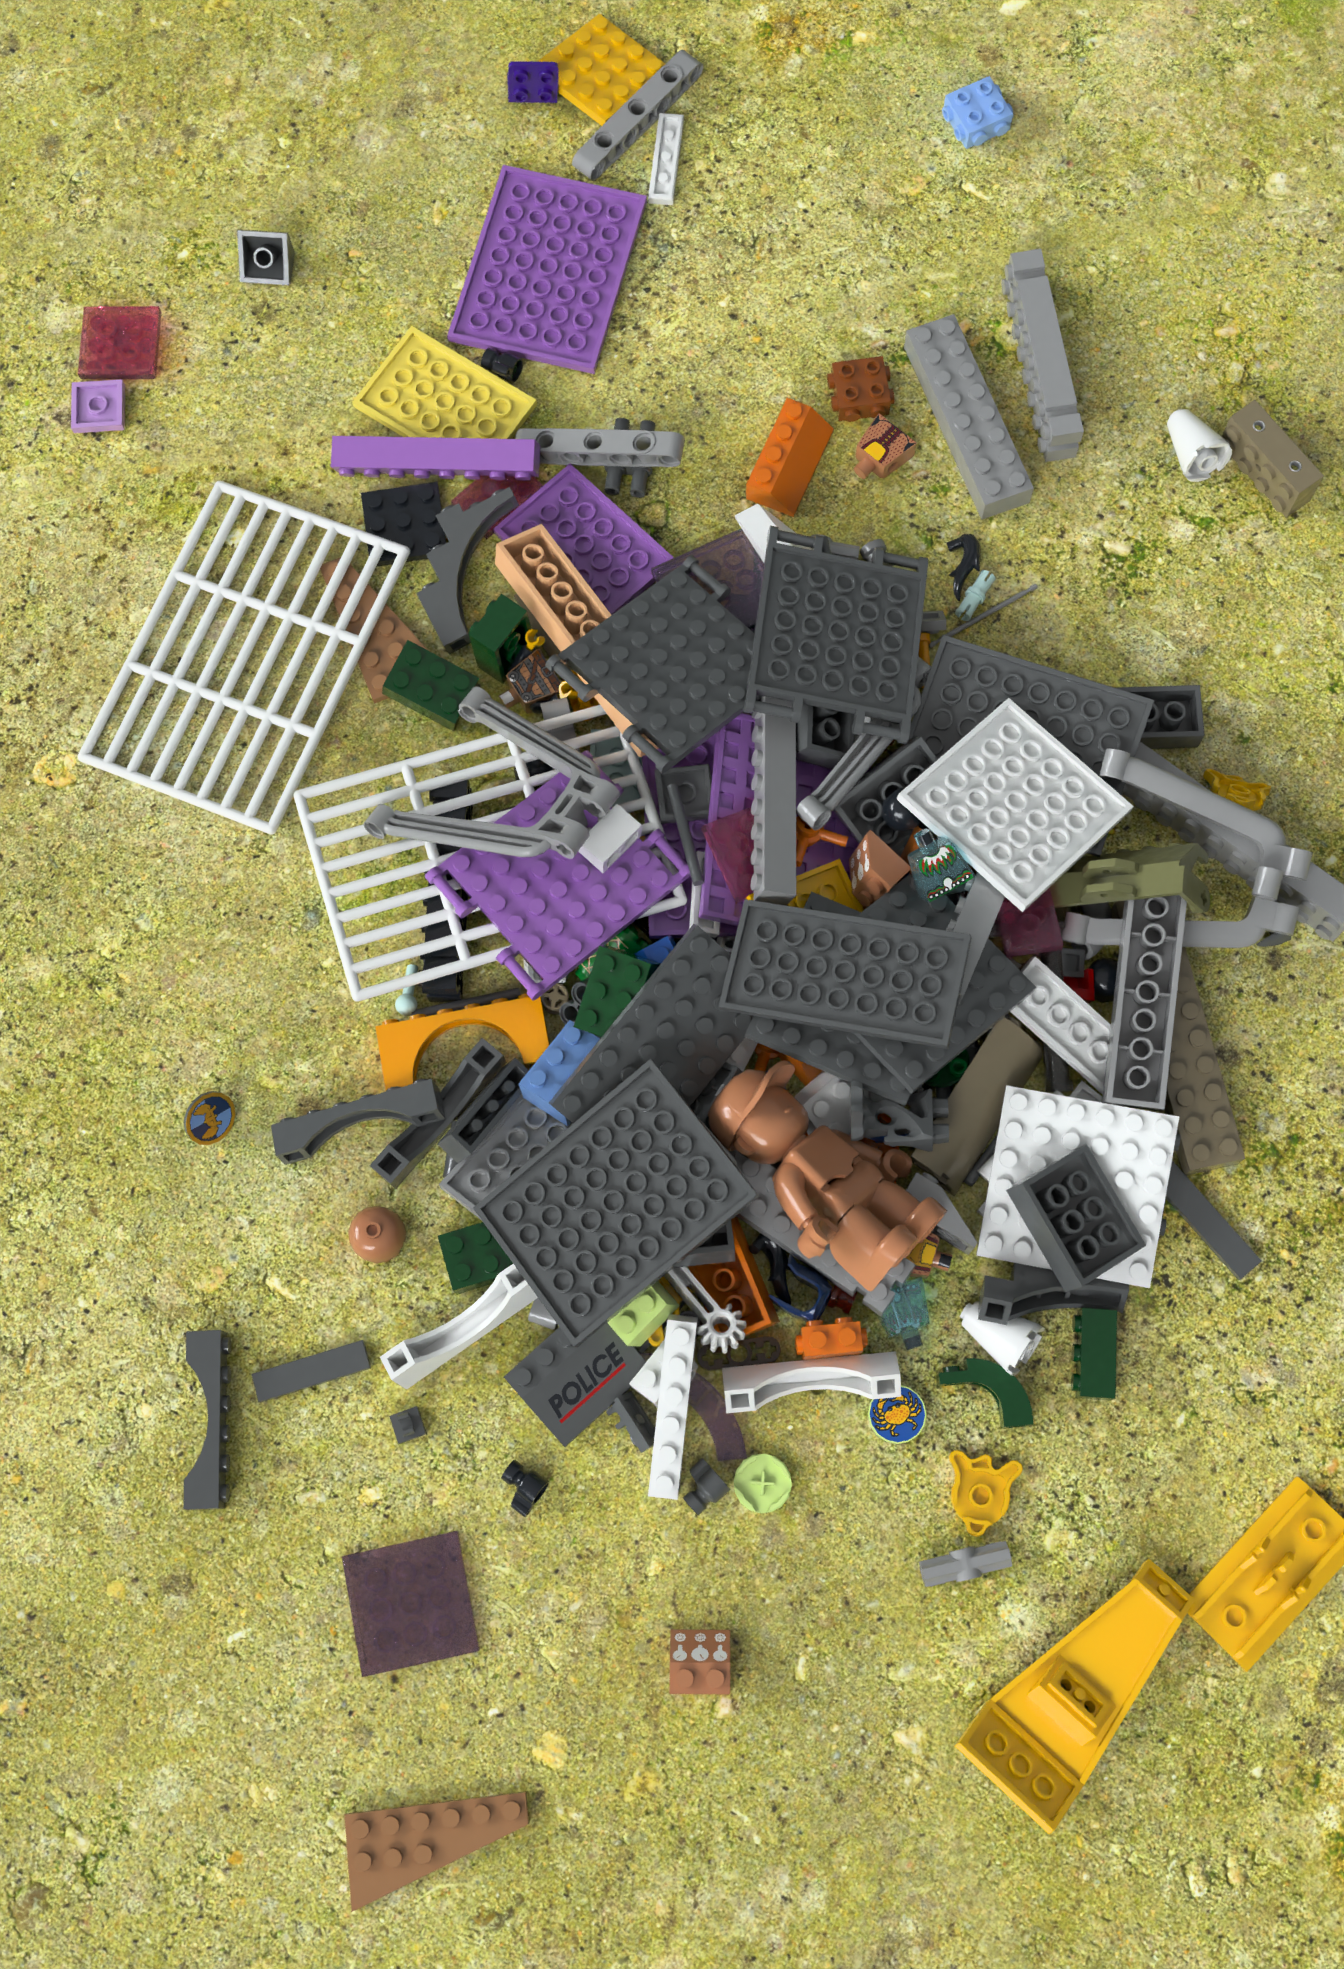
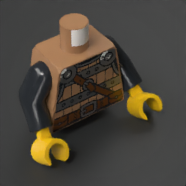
M535 629L527 631L525 634L526 643L523 644L508 669L506 678L510 689L499 695L503 706L509 709L520 703L528 714L532 712L542 714L540 703L565 697L575 699L578 696L577 691H569L571 686L566 681L561 683L555 672H551L545 666L547 660L540 649H535V646L544 644L545 638L544 636H539L535 641L534 636L538 632Z

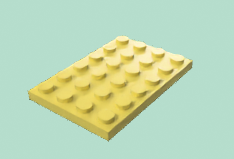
M413 326L409 328L352 402L354 408L402 437L512 439L537 406V400ZM480 476V479H477L476 481L480 482L484 476Z

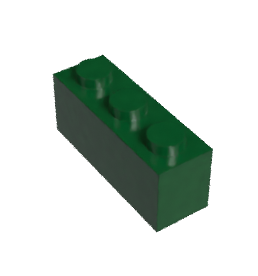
M1081 1308L1078 1310L1077 1315H1073L1072 1330L1077 1332V1344L1072 1345V1361L1076 1362V1373H1072L1071 1390L1076 1391L1075 1398L1114 1400L1116 1399L1117 1310Z

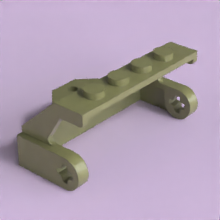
M1171 843L1167 847L1145 846L1142 850L1120 849L1116 853L1108 854L1101 852L1100 857L1094 855L1082 856L1041 895L1040 907L1062 925H1064L1066 912L1080 914L1079 905L1180 895L1188 902L1193 913L1207 912L1210 907L1209 890L1191 871L1196 860L1201 864L1208 863L1209 854L1198 843L1184 845Z

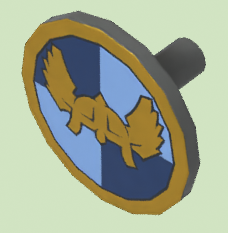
M209 1091L199 1095L191 1102L186 1110L184 1128L192 1141L200 1145H211L219 1142L228 1134L233 1126L236 1115L235 1106L230 1097L221 1092Z

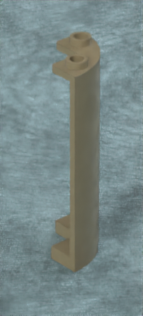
M1010 1016L1004 1017L995 1024L949 1096L948 1118H935L933 1124H949V1143L933 1144V1151L930 1152L916 1148L911 1156L914 1165L938 1180L937 1185L953 1196H956L967 1175L999 1127L1006 1085L1024 1088L1043 1057L1042 1045L1021 1029L1022 1024Z

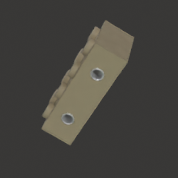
M1253 400L1230 416L1222 438L1229 443L1232 449L1231 457L1238 464L1240 471L1251 478L1257 490L1264 493L1271 501L1274 509L1281 512L1287 518L1310 502L1324 475L1260 404ZM1258 425V426H1260L1262 429H1261V430H1257V429L1255 428V426ZM1292 465L1296 466L1298 470H1293Z

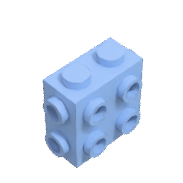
M990 76L945 95L944 107L942 108L944 119L946 122H950L956 139L961 141L966 149L972 146H979L995 136L1004 135L1010 130L1014 116L1011 105L1005 102L1000 87L994 84Z

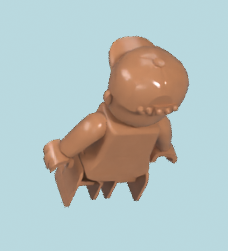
M789 1061L778 1062L768 1072L747 1069L733 1077L714 1099L708 1112L709 1127L713 1135L726 1150H737L756 1163L769 1165L782 1161L773 1174L772 1181L774 1182L775 1194L780 1205L799 1230H804L798 1238L797 1245L799 1250L807 1258L820 1257L825 1251V1246L829 1244L835 1260L866 1290L873 1291L892 1267H897L918 1243H922L948 1210L933 1197H927L920 1202L907 1190L894 1183L897 1178H906L911 1172L912 1159L905 1152L891 1149L887 1151L884 1157H881L883 1151L860 1140L851 1141L850 1135L836 1129L831 1130L826 1125L819 1126L810 1135L806 1136L805 1134L809 1126L808 1113L803 1105L786 1090V1085L795 1071L794 1065Z

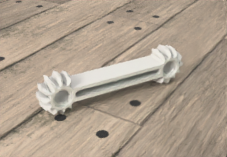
M687 1267L672 1268L664 1275L665 1279L688 1307L696 1313L703 1324L697 1327V1335L703 1336L701 1344L707 1345L711 1343L710 1351L715 1352L717 1347L720 1346L724 1354L727 1353L728 1345L734 1349L738 1348L737 1340H744L745 1333L742 1330L746 1328V1321L740 1320L742 1312L738 1310L732 1313L731 1304H728L725 1309H721ZM687 1286H689V1288L694 1292V1294L699 1298V1300L704 1304V1306L708 1309L710 1313L706 1312V1310L701 1306V1304L687 1289ZM723 1323L729 1329L726 1332L720 1333L713 1327L716 1324Z

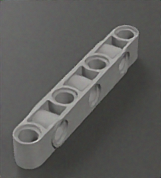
M680 50L576 152L572 160L573 167L592 181L599 178L659 119V113H665L697 81L702 74L703 64L685 50Z
M523 428L517 430L515 439H535L540 445L539 464L677 467L681 463L685 444L683 435L671 431Z

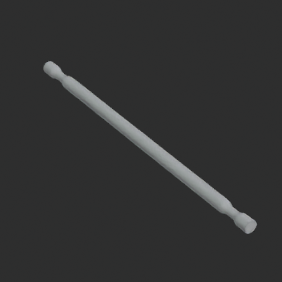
M1037 584L1019 592L944 635L952 637L1025 596L1028 592L1034 591L1038 588ZM942 636L936 641H932L928 645L929 648H932L937 643L941 642Z

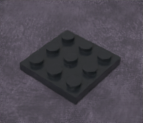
M438 482L361 493L366 532L409 547L410 554L406 562L428 559L426 554L431 552L433 547L439 544H446V535L435 516L442 511ZM367 544L368 554L370 556V553L374 546ZM384 550L376 567L392 565L398 554Z

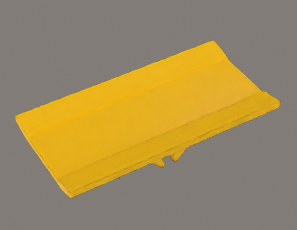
M1296 1476L1189 1593L1195 1599V1602L1187 1614L1245 1672H1248L1344 1565V1519L1310 1486Z

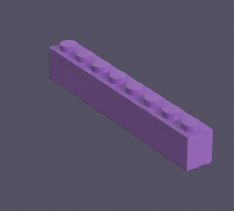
M332 436L331 468L344 477H354L355 473H364V476L372 478L379 477L380 474H389L393 478H404L405 474H414V477L427 479L430 475H439L443 479H454L455 475H464V478L472 480L480 479V476H490V479L505 480V476H515V479L522 481L531 480V477H539L540 445L535 439Z

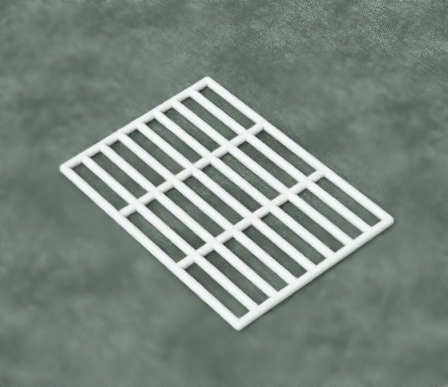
M217 481L78 753V760L270 835L275 834L410 554L409 547L224 481ZM222 493L235 496L196 576L183 572ZM245 501L257 504L258 506L219 584L206 580ZM268 508L280 512L281 515L242 593L230 589L229 587ZM294 517L304 521L266 600L263 601L252 597L290 518ZM314 525L327 529L289 609L275 605ZM337 533L350 537L312 618L299 614ZM360 542L373 545L370 556L336 626L323 623L322 620ZM387 550L398 554L359 635L345 631L383 551ZM180 581L191 585L151 665L147 666L137 662L177 582ZM200 590L213 593L174 674L171 675L161 671ZM227 598L237 602L197 684L185 680L184 677L223 599ZM246 607L257 609L260 612L220 693L207 688ZM273 615L283 619L244 701L230 697L269 616ZM293 623L306 627L305 633L267 710L254 706ZM320 632L330 636L291 719L278 715L277 713L316 633ZM340 640L353 644L354 646L315 727L302 724L301 721ZM132 671L144 675L145 677L104 759L92 755L91 752ZM155 680L168 684L127 768L115 764L114 762ZM178 689L192 693L151 776L149 777L137 772ZM203 697L215 702L174 786L162 782L161 779L201 698ZM227 706L237 710L238 713L198 794L196 795L184 790L224 707ZM248 715L261 719L262 721L222 803L209 800L208 797ZM275 724L285 728L245 813L231 808L271 725ZM295 733L309 737L307 744L269 822L256 818L255 816Z
M596 705L533 724L544 731H548L607 713L601 705ZM616 726L562 741L573 749H577L620 736L624 750L594 758L593 761L602 768L628 760L632 774L613 779L612 781L614 784L618 783L622 788L636 784L641 798L618 805L628 813L645 809L649 823L642 824V836L650 834L656 829H660L664 833L638 755L622 737V733ZM497 733L294 792L299 817L354 1001L359 1002L497 961V955L511 945L470 956L466 942L500 931L493 923L463 931L459 916L455 913L456 908L436 885L339 912L335 898L429 871L433 867L439 866L455 852L439 856L436 843L407 838L324 862L320 848L370 833L365 829L364 825H359L317 837L313 824L410 796L414 809L408 811V813L432 816L522 790L525 798L535 792L534 787L545 784L557 775L559 771L555 769L530 777L526 763L538 760V758L527 751L522 753L521 747ZM508 743L512 756L416 782L413 772L414 768ZM510 767H516L520 780L424 807L420 795L422 792ZM400 772L403 774L406 786L312 813L309 811L306 799ZM511 809L473 819L472 821L494 823ZM425 845L428 860L338 886H331L328 876L329 872ZM658 847L651 849L657 858H662L663 864L673 875L678 873L677 868ZM454 879L447 881L454 890L461 889ZM680 884L673 890L675 897L659 901L638 919L684 906L687 903V897L683 885ZM437 895L441 897L443 910L346 938L342 923ZM477 907V908H476L474 911H472L471 913L476 912V911H480V908ZM448 920L452 935L354 963L350 948ZM456 946L460 959L458 961L361 989L357 975L359 973Z

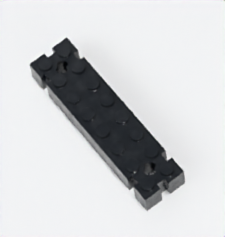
M469 780L429 790L430 802L436 804L471 794L473 791L470 788ZM473 805L435 816L472 820ZM436 843L439 856L458 851L462 848ZM449 873L446 874L447 881L453 879ZM462 888L455 890L463 901H468V895ZM440 895L423 900V906H427L426 914L444 909ZM467 916L464 918L459 917L462 930L465 931L467 928ZM448 920L421 928L422 933H425V942L452 935ZM456 946L420 955V960H423L424 966L423 970L418 972L460 960ZM463 971L418 984V986L422 987L423 994H427L429 1002L462 1000Z

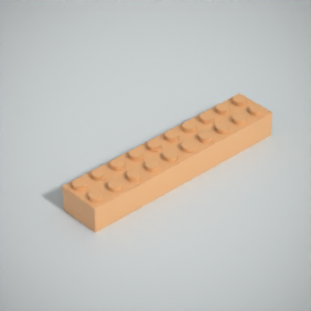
M542 524L496 544L495 565L560 652L611 616L610 612ZM578 674V676L581 678V680L584 682V684H588V683ZM598 693L594 696L622 734L627 727L633 725L601 694ZM644 734L641 735L655 749H658V747L648 737H646ZM632 742L629 743L639 757L645 755Z

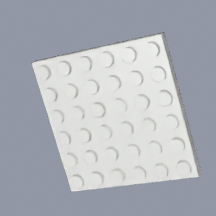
M1010 698L1004 701L902 790L897 797V800L947 845H951L960 857L1022 912L1129 814L1134 807Z
M1006 1085L976 1255L1052 1270L1006 1190L1087 1144L1146 1244L1145 1247L1097 1278L1150 1288L1179 1116Z

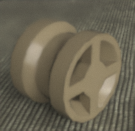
M556 983L541 995V1001L545 1010L553 1015H559L561 1005L570 1001L567 989L559 983Z

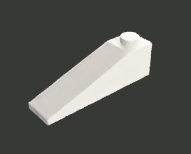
M759 504L735 515V519L763 563L765 561L767 534L770 525L779 527L778 530L795 533ZM777 541L780 544L812 550L810 547Z

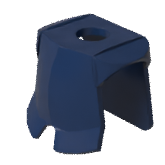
M790 1254L788 1259V1266L791 1268L790 1272L799 1282L815 1289L819 1293L817 1302L810 1310L800 1311L769 1294V1298L777 1307L797 1319L805 1322L819 1320L831 1297L832 1287L821 1274L809 1267L798 1264L793 1255Z

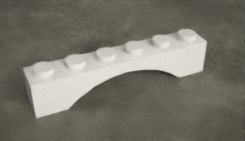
M512 1264L500 1272L488 1290L463 1313L432 1331L403 1340L380 1358L391 1380L408 1389L538 1297L515 1265Z
M669 1314L667 1319L648 1496L678 1499L698 1317Z
M895 1351L722 1368L726 1413L756 1411L766 1403L779 1397L807 1390H840L859 1394L870 1399L901 1397L900 1370Z

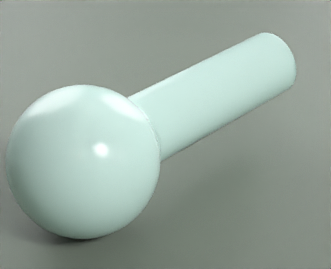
M407 965L405 976L417 973L418 966ZM415 985L403 988L402 995L396 999L395 1007L401 1015H411L417 1009V1000L413 996Z

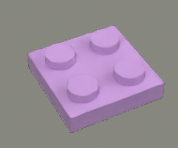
M122 379L72 382L71 429L73 433L125 430V383Z

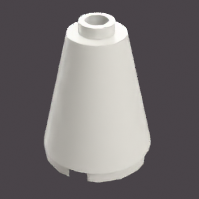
M1188 409L1176 410L1170 415L1167 427L1183 475L1190 482H1200L1210 478L1209 473L1217 469L1218 472L1222 470L1232 455L1229 443Z
M976 1301L973 1305L968 1303L960 1315V1318L963 1319L962 1326L1007 1373L1012 1376L1017 1375L1021 1370L1016 1368L1020 1361L1024 1364L1028 1362L1042 1338L1038 1333L1043 1332L1045 1328L1022 1317L1008 1321L1007 1325L978 1320L979 1302Z

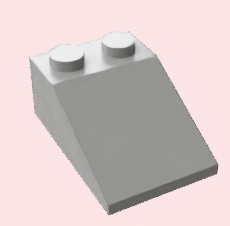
M916 1173L906 1190L920 1202L927 1197H933L948 1210L931 1233L969 1255L978 1242L943 1188L937 1185L938 1180L927 1173L922 1175Z

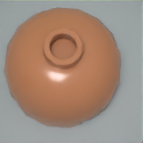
M382 1206L366 1207L358 1212L351 1221L348 1231L349 1242L355 1254L365 1261L376 1264L388 1262L400 1253V1249L406 1240V1229L400 1216L390 1208Z

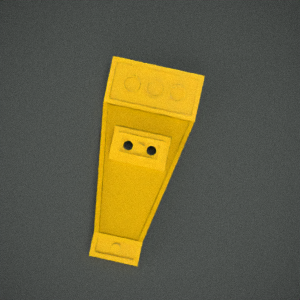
M1148 1558L1143 1562L1130 1583L990 1698L980 1709L955 1747L1048 1834L1052 1833L1085 1785L1182 1620L1195 1602V1599ZM1061 1683L1066 1687V1690L1061 1687ZM1084 1705L1088 1706L1090 1712L1085 1709Z

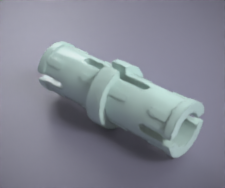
M982 570L973 586L968 587L966 590V597L955 611L956 616L959 618L966 610L961 620L969 621L977 606L981 605L986 599L985 594L996 579L991 573L985 581L989 571Z

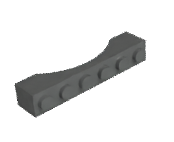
M481 1038L465 1056L456 1072L440 1092L445 1119L419 1127L411 1124L385 1147L370 1164V1167L396 1189L451 1127L452 1121L458 1119L507 1063L504 1055L485 1039Z
M432 1078L419 1079L411 1085L391 1087L386 1092L380 1094H367L360 1097L359 1100L339 1102L328 1109L311 1110L304 1116L284 1118L279 1123L271 1125L275 1155L285 1165L311 1158L332 1136L347 1127L363 1121L395 1119L419 1127L443 1120L445 1115L440 1089Z
M222 1330L186 1331V1361L195 1371L203 1387L207 1401L208 1424L202 1451L194 1467L184 1479L183 1510L225 1509V1502H229L230 1487L229 1484H226V1472L230 1470V1456L226 1454V1442L230 1441L231 1431L230 1426L226 1425V1413H229L231 1410V1399L227 1395V1384L231 1382V1368L227 1366V1354H231L232 1344L231 1338L227 1337V1332Z

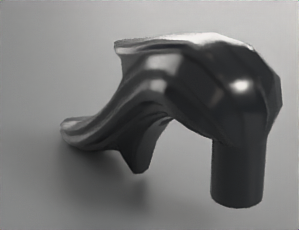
M963 534L959 538L947 542L950 552L960 548L964 550L959 566L949 574L950 577H954L953 591L957 601L961 599L962 587L973 569L980 571L981 547L978 539L972 534Z
M760 1233L757 1239L749 1246V1251L755 1255L762 1251L766 1255L770 1264L768 1281H772L778 1299L791 1305L786 1281V1269L791 1270V1268L788 1266L786 1251Z

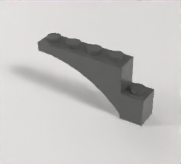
M1014 1263L1009 1280L985 1275L979 1297L978 1320L1007 1325L1008 1321L1029 1313L1060 1308L1107 1309L1123 1313L1129 1293V1284L1095 1278L1083 1287L1065 1292L1053 1270Z

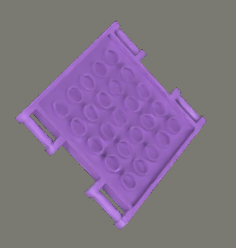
M588 750L581 753L593 761L594 757ZM598 766L600 770V778L614 784V782ZM559 772L494 823L517 827H531L535 825L554 805L571 779ZM616 783L614 785L619 790L621 796L624 789ZM583 810L588 823L586 828L590 827L592 829L598 823L599 817L592 815L587 810ZM656 829L646 840L642 841L639 838L604 873L597 869L579 851L574 858L569 859L551 849L535 857H517L461 848L439 866L430 869L426 873L425 878L430 884L436 885L456 908L455 913L460 918L466 917L477 907L480 908L511 944L509 948H505L497 955V961L501 965H506L527 989V995L532 1000H536L598 951L599 946H604L691 875L687 862L664 838L665 834L660 829ZM657 846L679 872L673 875L651 849ZM449 873L470 899L463 901L443 876ZM520 954L542 981L536 984L514 957Z

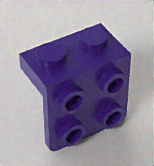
M510 62L507 72L508 102L557 103L558 64L556 62Z

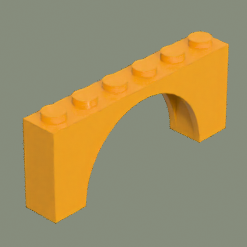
M525 993L518 996L519 999L510 1001L507 998H499L491 1001L489 1005L480 1006V1004L474 1003L466 1005L464 1009L457 1011L442 1009L437 1011L436 1015L416 1014L410 1016V1020L399 1022L398 1019H389L383 1021L382 1025L375 1027L385 1089L413 1084L417 1080L418 1067L422 1056L430 1044L446 1031L464 1025H482L501 1032L518 1048L525 1067L528 1070L531 1069L550 1045L541 997L532 1000Z

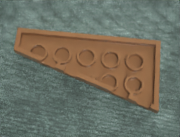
M341 557L322 564L320 570L326 585H328ZM351 564L333 598L339 617L360 576ZM367 584L345 631L359 635L378 596L369 584ZM385 604L358 660V665L374 704L389 698L382 694V687L407 640L427 650L387 604Z
M526 1791L346 1813L344 1817L351 1911L353 1912L528 1825L529 1814Z

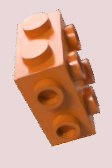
M852 1317L836 1318L835 1322H833L834 1324L824 1325L823 1320L808 1321L805 1327H801L799 1335H796V1355H802V1360L861 1355L864 1351L863 1348H866V1345H868L866 1328L860 1327V1321L853 1322Z

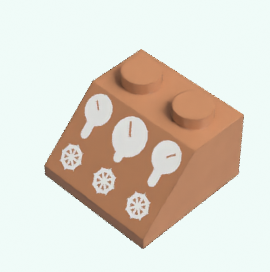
M871 830L867 832L849 858L852 894L861 905L868 908L902 881L912 868Z
M671 1629L670 1694H730V1630Z

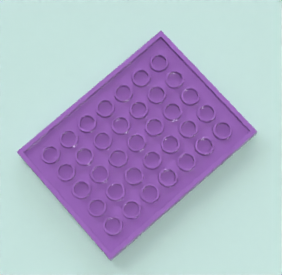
M503 165L447 335L448 341L484 350L491 348L498 351V353L503 354L506 352L524 359L595 374L647 204V196Z

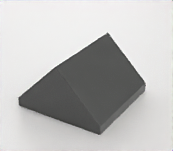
M238 229L240 282L290 285L295 252L288 232Z

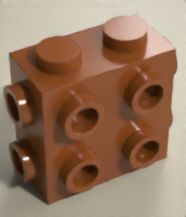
M883 356L832 363L831 373L827 374L828 388L833 389L834 396H831V407L833 412H837L838 421L854 422L861 418H875L878 414L882 416L889 415L890 406L894 404L895 399L893 388L889 389L888 387L890 368L884 365Z

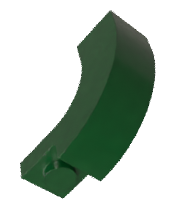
M966 1358L963 1361L964 1371H960V1366L943 1367V1372L936 1375L937 1387L973 1384L987 1390L997 1403L1001 1429L1034 1425L1031 1404L1025 1389L1017 1378L1007 1373L1002 1366L984 1359Z

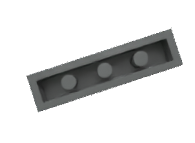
M516 1058L503 1066L437 1145L457 1163L471 1155L522 1094L519 1082L529 1070Z

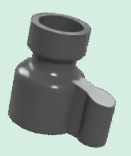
M703 1458L689 1469L696 1482L697 1489L689 1491L683 1497L685 1502L698 1516L706 1509L707 1503L718 1502L731 1490Z

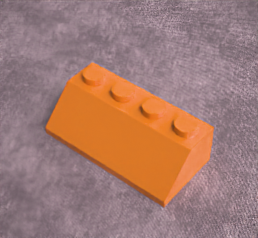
M790 398L786 399L747 481L746 499L794 517L834 431V428L811 406Z
M735 1216L731 1219L735 1261L688 1266V1268L721 1309H725L728 1304H731L732 1313L738 1310L742 1312L740 1320L746 1321V1328L742 1331L745 1333V1336L775 1325L780 1320L769 1298V1293L753 1254L749 1251V1244L739 1220ZM723 1323L716 1324L713 1327L720 1333L726 1332L729 1329Z

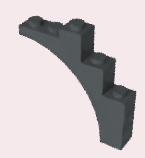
M510 487L495 491L490 498L471 504L465 511L462 510L458 503L445 507L441 513L435 515L449 541L446 544L436 545L432 548L431 552L426 554L440 581L426 584L416 594L449 654L471 643L462 606L463 583L466 570L475 548L486 532L502 516L519 506Z

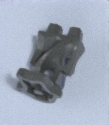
M851 1081V1141H859L864 1137L891 1147L910 1146L928 1152L933 1151V1144L949 1143V1124H933V1118H948V1099L932 1098V1089H927L923 1092L910 1094L906 1105L910 1106V1109L907 1110L901 1104L889 1099L877 1102L869 1100L864 1096L862 1082ZM883 1113L891 1117V1122L888 1124L881 1123L877 1116Z

